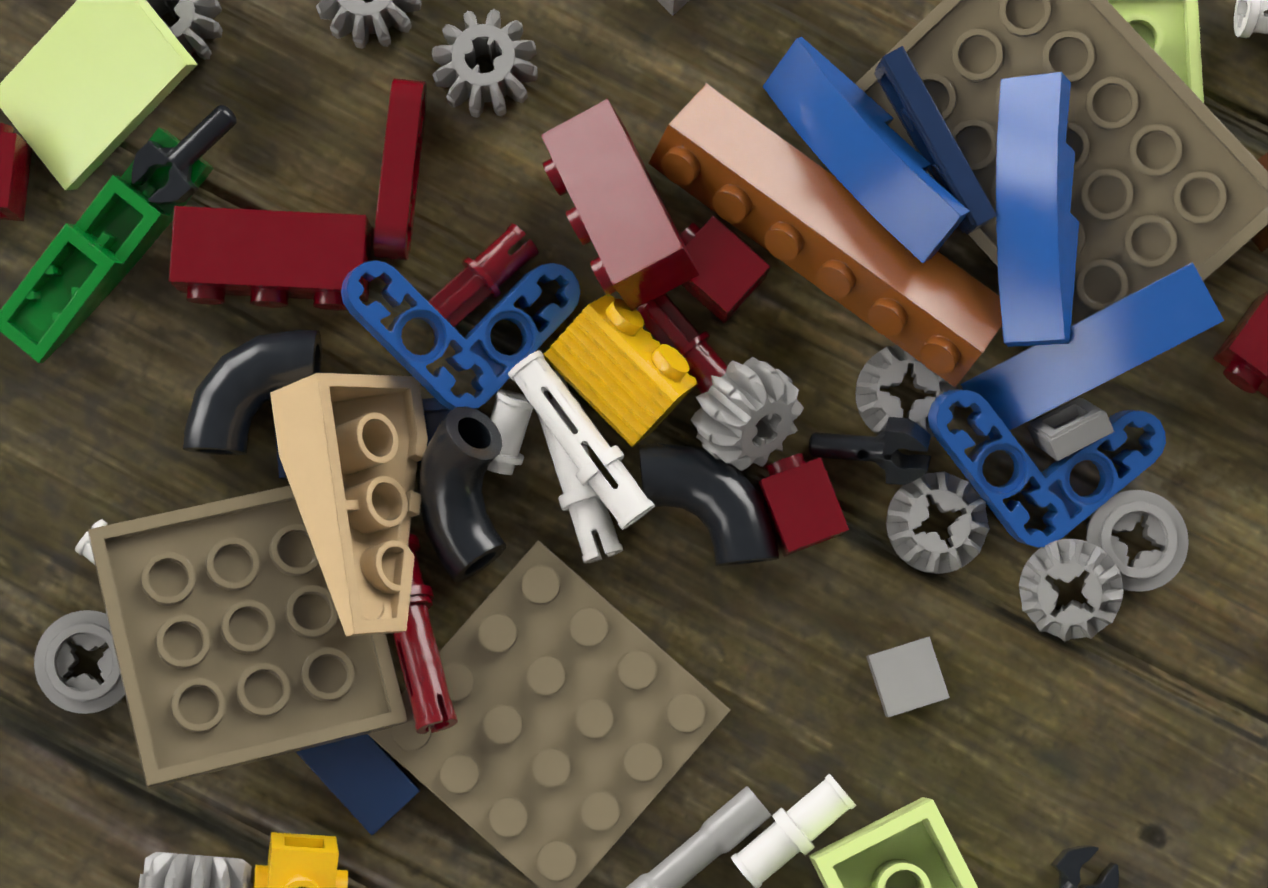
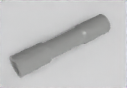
M746 786L711 815L692 837L650 872L640 875L626 888H682L718 856L731 851L772 815L750 788Z

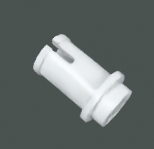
M499 389L495 396L496 402L490 420L498 428L503 446L500 454L493 460L487 470L499 474L512 475L515 465H522L524 456L519 451L534 408L525 395Z

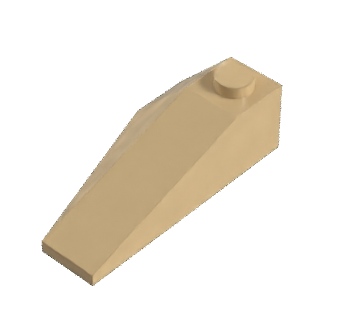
M315 373L270 392L279 457L345 635L359 636L406 631L415 558L408 547L411 517L419 515L421 494L414 492L417 462L422 460L428 441L420 383L413 376Z

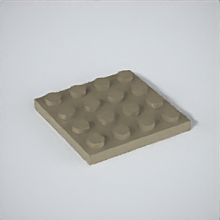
M290 486L88 529V537L147 789L389 729L408 721L386 634L345 635Z
M538 540L439 651L448 692L458 723L448 729L431 733L429 726L428 733L418 734L415 728L416 723L410 697L406 688L401 696L408 721L389 729L369 733L368 735L537 887L577 888L731 709Z

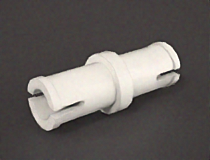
M828 774L824 781L787 812L782 807L772 815L775 822L740 852L732 855L731 859L746 879L755 888H759L766 879L800 851L807 855L814 849L815 846L812 841L849 809L852 810L856 804L837 781Z

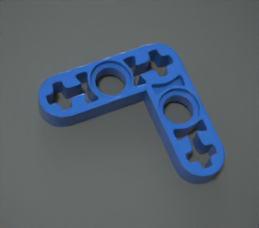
M368 261L351 270L343 280L341 296L343 304L349 313L440 404L449 410H453L456 407L464 406L475 409L485 404L510 378L508 375L509 371L521 360L534 353L574 311L579 303L580 288L573 272L565 266L555 263L538 266L526 273L465 337L394 267L386 262ZM361 276L367 281L377 277L383 279L386 286L382 289L381 295L393 308L400 305L403 299L410 305V309L393 319L388 329L381 324L380 320L391 313L377 301L366 306L359 299L364 291L363 285L359 282ZM538 280L544 284L552 280L557 281L560 288L555 296L560 302L559 306L555 303L545 305L532 317L514 307L513 304L516 300L522 309L531 306L542 293L540 286L537 284ZM411 319L424 320L434 331V345L425 355L411 353L402 342V329L406 322ZM502 319L515 323L522 335L520 348L510 356L495 350L491 343V329L497 321ZM533 320L541 323V328L539 330L537 329ZM449 345L455 350V354L445 360L458 372L470 368L476 374L471 381L472 387L476 390L474 396L469 393L455 396L450 389L454 386L456 380L444 366L436 368L433 375L426 368L428 364L442 357Z
M948 390L938 395L931 404L928 413L929 427L934 437L980 497L986 502L1006 531L1016 541L1037 548L1045 547L1050 542L1060 540L1156 462L1163 453L1166 444L1165 430L1161 422L1153 414L1140 410H1123L1109 417L1114 430L1113 433L1059 461L1056 460L1041 472L990 404L980 394L970 390ZM952 404L957 407L971 406L973 412L967 418L970 427L979 436H987L991 430L994 437L976 445L964 430L953 429L949 431L947 424L953 419L952 412L949 410ZM1126 425L1135 428L1143 427L1145 432L1138 439L1143 447L1140 452L1125 449L1110 460L1097 450L1098 446L1101 445L1103 450L1115 451L1125 443L1128 437L1123 429ZM976 445L975 448L967 456L964 450L966 448ZM996 450H1003L1009 454L1014 465L1012 477L1001 486H992L983 475L982 466L984 460L990 453ZM1083 460H1089L1094 463L1100 476L1098 487L1087 496H1079L1073 491L1069 477L1073 467ZM1112 461L1120 466V470L1118 472L1116 471ZM1029 481L1031 483V487L1022 490L1023 487ZM1021 492L1032 506L1041 508L1047 506L1049 511L1042 517L1047 527L1043 532L1033 528L1025 529L1024 524L1030 519L1027 510L1019 501L1009 500L1005 506L1003 499Z

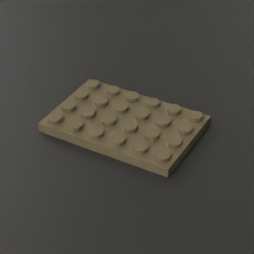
M943 0L888 52L890 53L901 46L904 47L995 213L997 130L1001 79L1062 72L1071 82L1066 143L1075 151L1070 213L1079 221L1071 325L1139 291L1193 262L1204 281L1268 224V171L1107 0ZM879 60L855 84L894 118L888 126L916 150L874 74L880 62ZM995 217L989 223L968 235L998 266Z

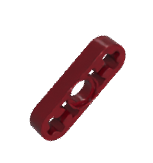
M396 78L392 81L374 229V256L376 258L406 261L409 258L426 117V81Z

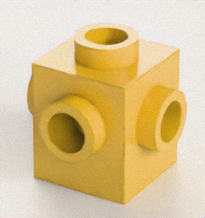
M271 832L268 865H255L253 888H348V870H337L339 850L336 836Z

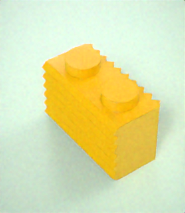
M605 295L588 304L543 355L545 356L544 359L633 447L649 436L698 383L695 377L688 374L689 365L676 349L667 344L660 345L659 341L652 338L650 332L643 329L644 320L636 309L631 311L624 300L615 299L611 295Z

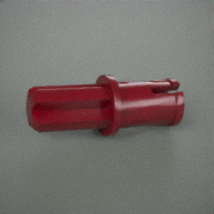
M511 223L507 230L474 260L466 257L462 261L464 269L430 298L428 302L455 328L488 297L491 296L497 299L501 295L499 287L530 259L535 258L539 251L533 241L529 239L512 255H509L508 250L526 235L522 229Z
M666 293L639 307L637 311L644 320V327L655 340L659 341L660 345L667 344L673 347L686 359L689 365L688 374L696 378L698 384L695 387L701 393L708 392L711 388V375L717 377L725 375L728 366L707 342L710 335L707 331L700 334Z

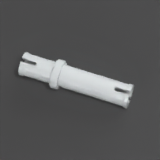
M541 350L530 354L509 371V377L516 382L546 427L552 432L577 466L579 471L576 473V477L583 486L591 485L605 506L619 522L618 525L622 530L629 527L646 515L655 505L646 497L635 479L621 462L625 456L617 445L609 446L581 408L579 402L544 359L545 356ZM546 392H550L577 428V434H573L545 397ZM586 445L591 447L618 484L617 489L612 488L584 450Z
M555 370L554 372L569 390L566 380ZM546 392L545 397L573 434H577V428L554 397L550 399L548 392ZM538 415L563 494L558 499L562 510H569L583 554V562L591 563L602 560L595 539L596 533L599 534L604 552L608 557L622 552L623 547L619 543L608 508L590 484L583 486L576 477L579 469ZM586 445V446L584 447V450L587 452V454H588L589 457L591 458V456H590V454H589V451H588V448H587V445Z

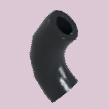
M293 330L258 335L223 355L195 391L185 426L183 450L212 455H246L248 433L252 419L261 406L271 400L270 392L315 373H321L322 343L320 331Z
M466 406L454 408L439 423L422 457L418 493L421 494L420 507L425 532L442 566L453 582L456 583L464 581L486 568L506 549L505 542L496 531L486 512L482 492L484 474L489 465L500 454L503 446L501 434L488 416L477 409Z
M661 443L638 445L643 493L653 502L654 507L683 508L696 515L709 530L714 546L716 566L751 564L779 559L777 537L765 500L738 468L732 464L725 463L720 458L715 459L709 452L700 447Z

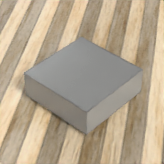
M1080 397L1032 421L1027 426L1034 444L1057 461L1114 432L1107 413Z
M930 636L866 656L886 717L950 698Z

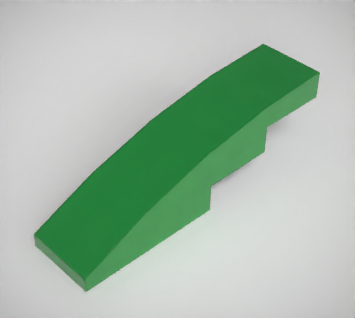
M160 127L149 139L157 142L162 148L175 147L180 142L170 132ZM200 158L192 165L191 181L199 188L214 168ZM134 160L121 177L112 175L75 225L66 223L1 308L0 332L35 361L44 363L90 316L173 221L174 206H185L189 201L188 199L186 202L178 204H156L148 201L154 193L166 186L169 181V170L171 167L162 166L156 169L153 176L142 186L132 183Z

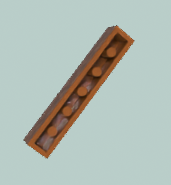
M707 83L668 124L648 163L952 386H957L1001 328L1002 317L999 295L938 251L932 259L922 263L883 227L835 176Z

